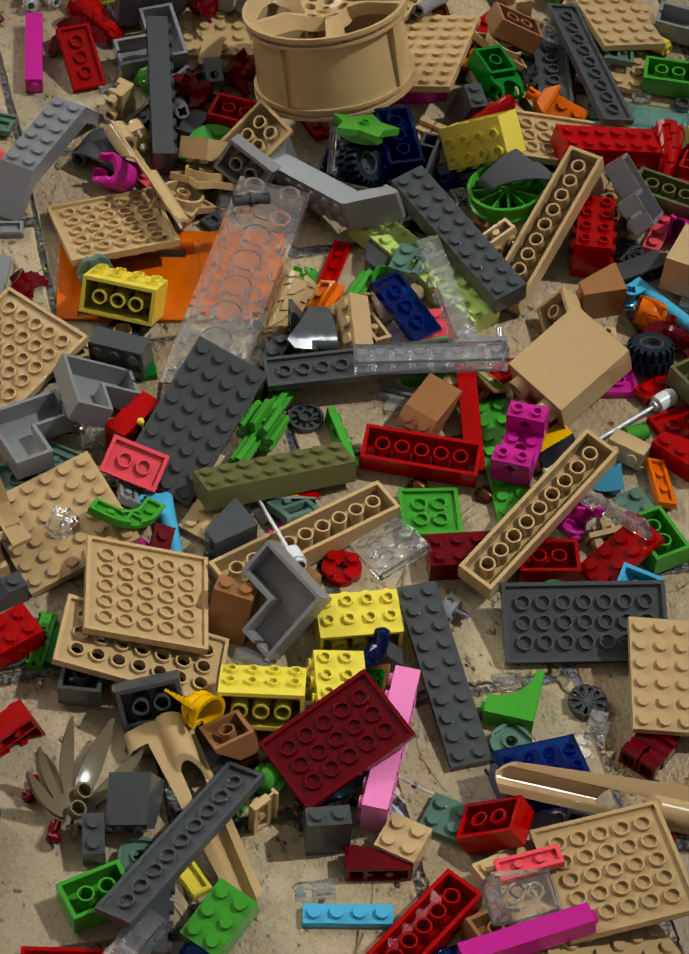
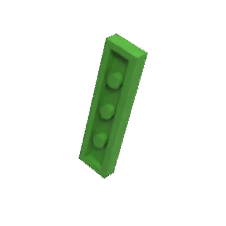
M335 406L327 407L325 423L333 442H341L356 460L357 472V468L360 466L359 458L354 454L352 442H349L347 429L343 428L341 415L337 413Z

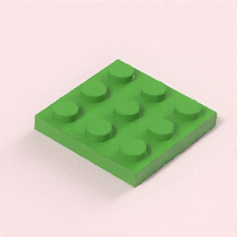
M457 487L398 488L403 540L425 539V534L463 532Z

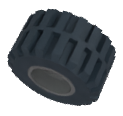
M357 143L343 146L337 156V169L340 173V178L344 182L364 187L378 183L382 177L381 173H383V161H381L382 157L378 153L377 147Z
M640 333L628 340L627 349L630 352L632 370L643 375H661L668 373L670 366L674 365L675 344L669 337L657 333Z

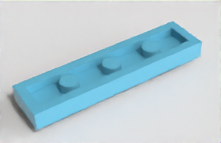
M303 903L302 928L390 929L394 924L393 904Z

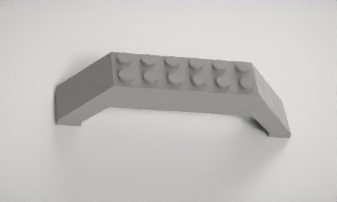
M57 96L53 97L0 161V219L4 221H20L25 216L34 186L85 125L96 129L104 119L103 114Z
M290 137L271 155V159L281 166L274 177L278 185V191L283 195L289 196L292 200L302 203L305 207L313 209L316 213L326 216L329 220L339 223L342 227L356 230L404 220L407 217L397 189L385 184L383 187L357 191L298 160Z

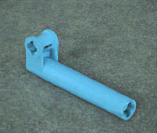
M637 277L632 282L626 284L627 293L624 308L635 307L640 295L649 296L665 304L668 307L667 318L669 315H675L677 317L675 325L679 328L684 326V332L689 334V315L641 277Z
M162 492L139 495L138 507L147 497L165 505L163 512L158 517L159 522L176 528L170 550L183 552L172 494Z

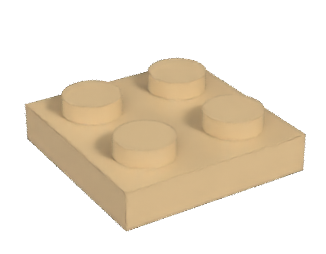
M197 499L178 524V528L203 542L205 539V529L224 508L207 511L200 500Z

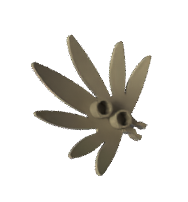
M73 717L67 723L60 752L59 776L62 794L59 791L41 746L37 749V761L45 788L29 770L26 773L27 782L37 801L50 814L62 820V826L58 832L62 835L71 824L69 829L70 840L75 838L78 830L77 827L82 829V813L104 812V817H106V806L98 810L95 807L107 799L109 777L102 783L94 795L93 789L107 756L115 722L114 718L109 720L86 753L77 773L74 787L72 786L74 771ZM141 750L114 772H132L145 751ZM105 825V834L116 833Z

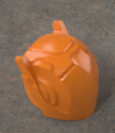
M640 295L635 306L633 323L644 329L648 324L654 323L655 320L666 321L668 307L659 300Z

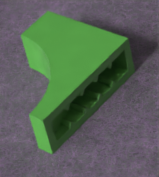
M536 670L532 681L517 692L506 695L487 694L486 702L481 701L479 714L483 715L481 723L497 727L502 724L515 727V724L527 729L531 734L545 671Z

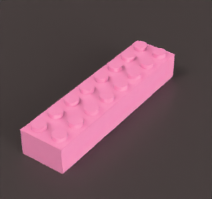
M396 665L394 673L389 674L388 690L386 689L385 695L408 725L411 726L418 697L421 670ZM406 744L367 771V775L364 776L363 791L359 796V808L356 817L357 820H360L359 829L380 833L389 819Z

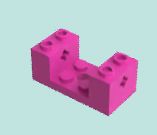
M511 400L506 414V431L501 445L496 444L491 457V479L527 487L530 486L549 428V408Z

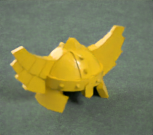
M166 688L164 689L170 696L182 703L181 712L184 724H187L193 730L202 723L204 725L224 715L226 705L225 700L221 696H215L206 690H201L198 692L194 691L184 697Z

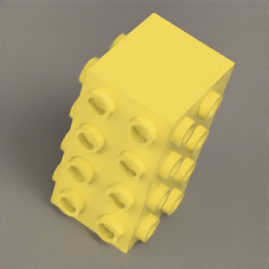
M516 109L456 122L438 129L449 171L457 170V172L467 170V168L475 169L485 164L487 166L493 165L502 156L516 148L521 152L526 151Z
M99 263L83 275L79 311L151 327L163 317L168 280L163 279L160 275L147 276L141 271H134L133 273L128 272L126 268L116 267L114 269L110 268L107 264Z
M384 588L375 591H345L337 594H328L332 600L313 620L317 650L366 651L385 639L400 648L402 647L404 628L397 589Z
M313 650L312 657L308 658L306 684H308V688L306 689V701H310L308 708L365 668L364 651Z
M221 664L218 696L225 700L224 715L238 709L253 730L276 731L306 708L307 668L298 666L279 667L277 665Z

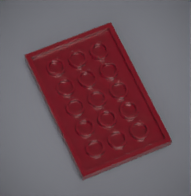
M364 668L258 744L302 805L308 808L318 807L414 739L416 734Z

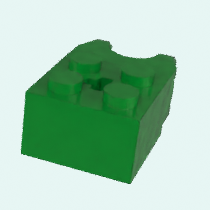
M495 45L473 49L466 64L478 82L481 83L487 95L496 101L499 99L498 93H501V97L507 93L511 94L515 99L521 100L525 92L521 78L517 73L518 69L503 47ZM515 86L519 88V95H517Z

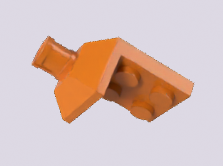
M559 84L545 88L543 92L530 86L524 96L526 100L528 99L535 104L534 110L536 113L583 120L589 114V111L560 96L562 86Z

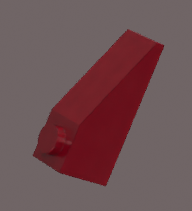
M352 845L345 846L344 848L345 881L412 880L413 865L368 846Z

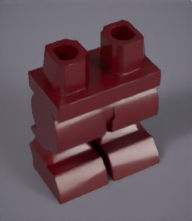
M636 733L621 748L618 761L633 771L637 768L636 773L647 780L654 781L658 775L660 765L665 767L675 755L680 736Z

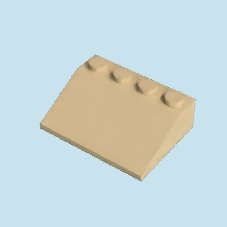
M260 99L220 141L229 142L231 138L240 134L270 157L294 131L265 101Z

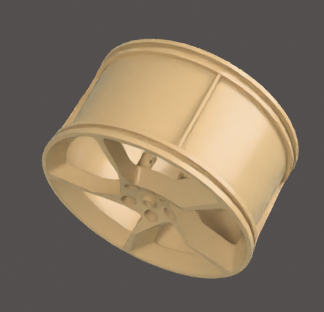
M247 0L242 9V18L245 30L253 38L256 67L254 92L257 102L262 99L282 118L306 122L333 121L334 113L351 116L366 115L398 101L410 91L417 77L415 61L409 52L403 18L408 7L407 0Z

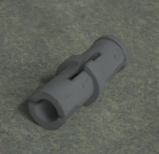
M249 192L243 195H232L233 207L245 205L254 207V205L271 203L269 192Z

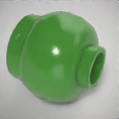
M270 761L266 764L261 762L255 768V771L265 776L264 783L256 790L258 795L262 796L265 793L269 795L272 788L280 795L288 784Z

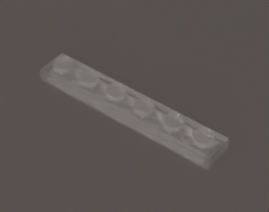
M591 489L581 500L583 504L593 509L604 507V516L645 540L652 536L649 529L650 524L644 517H638L633 511L626 510L623 505H617L612 499L605 498L600 492L596 493Z

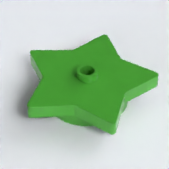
M334 113L333 121L339 125L336 134L342 135L344 139L353 143L379 145L383 142L384 137L399 135L400 128L380 122L373 114L351 116Z

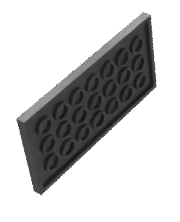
M201 336L198 337L135 441L138 444L170 456L156 491L171 493L174 501L189 508L196 496L193 492V471L204 467L210 468L215 465L267 378L268 373Z
M665 580L506 582L500 584L505 665L629 663L628 617L668 619Z

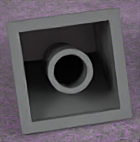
M481 83L464 84L444 114L446 126L465 119L467 120L488 105Z
M237 497L232 499L205 529V539L203 540L205 552H203V556L208 557V562L257 538L258 524Z
M109 772L105 825L116 833H125L126 829H133L134 832L145 833L147 829H155L166 781L152 772Z
M350 805L308 807L304 809L301 815L305 856L344 853L345 846H350L352 818Z

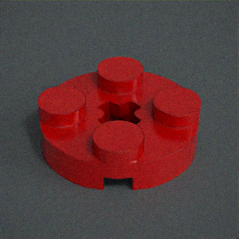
M329 551L321 565L323 578L325 576L329 580L328 583L335 587L351 586L352 582L358 581L362 574V563L359 560V555L348 551ZM338 567H345V569L343 571H339Z

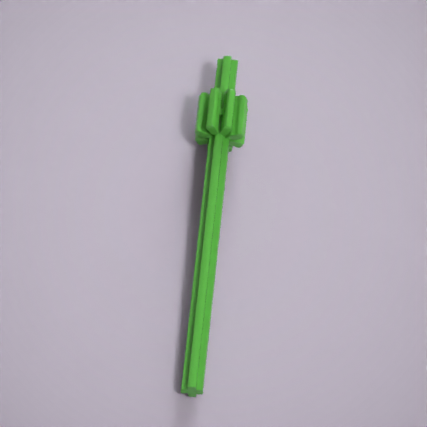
M367 269V271L362 270L347 293L362 294L368 292L372 286L371 275L373 271ZM300 388L278 390L272 399H265L263 403L260 400L253 402L238 425L236 436L243 440L229 458V463L250 460L255 453L261 454L263 450L266 453H270L274 449L290 422L289 416L284 415L283 412Z

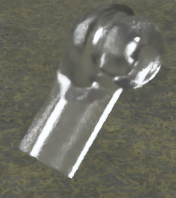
M117 75L110 76L108 84L98 86L100 95L108 93L109 88H116Z

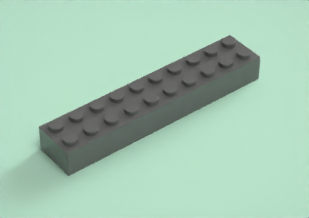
M147 16L146 57L152 170H157L160 176H170V171H174V168H177V158L174 157H178V147L174 144L177 143V132L173 130L176 129V118L173 116L176 115V106L172 102L175 101V91H173L174 77L171 75L173 74V50L169 48L172 47V37L169 35L171 34V23H168V16Z
M422 165L391 180V187L399 191L404 209L494 314L526 298L527 283Z

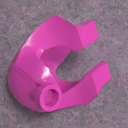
M100 152L98 160L111 162L114 167V175L109 176L106 169L95 167L93 171L94 177L92 178L93 182L102 184V187L116 192H126L133 189L138 182L137 164L126 162L115 152Z
M580 501L557 526V529L562 534L568 536L569 539H578L579 545L582 541L580 535L585 532L587 522L593 518H603L605 509L604 507L593 509L582 504Z

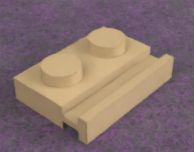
M274 788L271 789L269 795L265 793L261 797H256L249 805L248 830L253 835L270 824L271 818H278L279 793Z

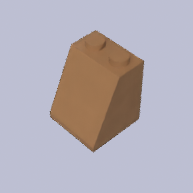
M616 263L606 266L579 282L578 290H576L575 294L578 295L582 310L592 319L623 314L627 287Z
M220 574L212 591L208 613V633L229 638V643L244 647L248 637L242 632V628L259 610V590L253 583Z

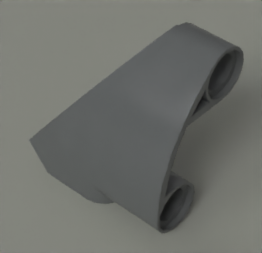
M102 127L92 130L82 140L81 147L72 154V161L77 166L82 167L90 159H94L102 164L103 169L108 171L109 176L114 175L112 163L98 160L100 152H115L117 155L118 153L106 137L105 130Z
M516 148L498 159L480 177L478 184L491 195L499 187L514 182H529L531 180L550 181L552 172L540 162H532Z
M309 306L294 330L286 339L294 349H300V353L337 350L338 337L336 325L328 307Z

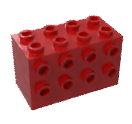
M589 195L571 230V238L574 239H571L569 249L572 250L569 253L568 263H571L570 276L587 278L613 263L611 255L615 254L616 244L612 243L616 242L617 231L615 230L618 219H615V217H618L616 199Z

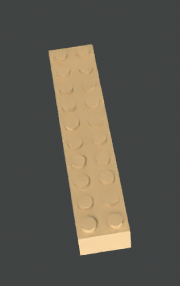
M572 145L569 146L505 257V260L527 283L526 298L506 308V310L520 316L522 315L604 171L603 157Z
M586 428L459 564L457 576L490 600L500 589V584L506 583L615 465L619 451Z
M377 480L278 529L288 546L296 545L301 549L307 559V565L310 566L324 559L331 550L340 551L399 522L401 506ZM275 530L209 561L208 578L214 585L220 574L252 583L241 571L267 540L278 541L283 547L284 545Z

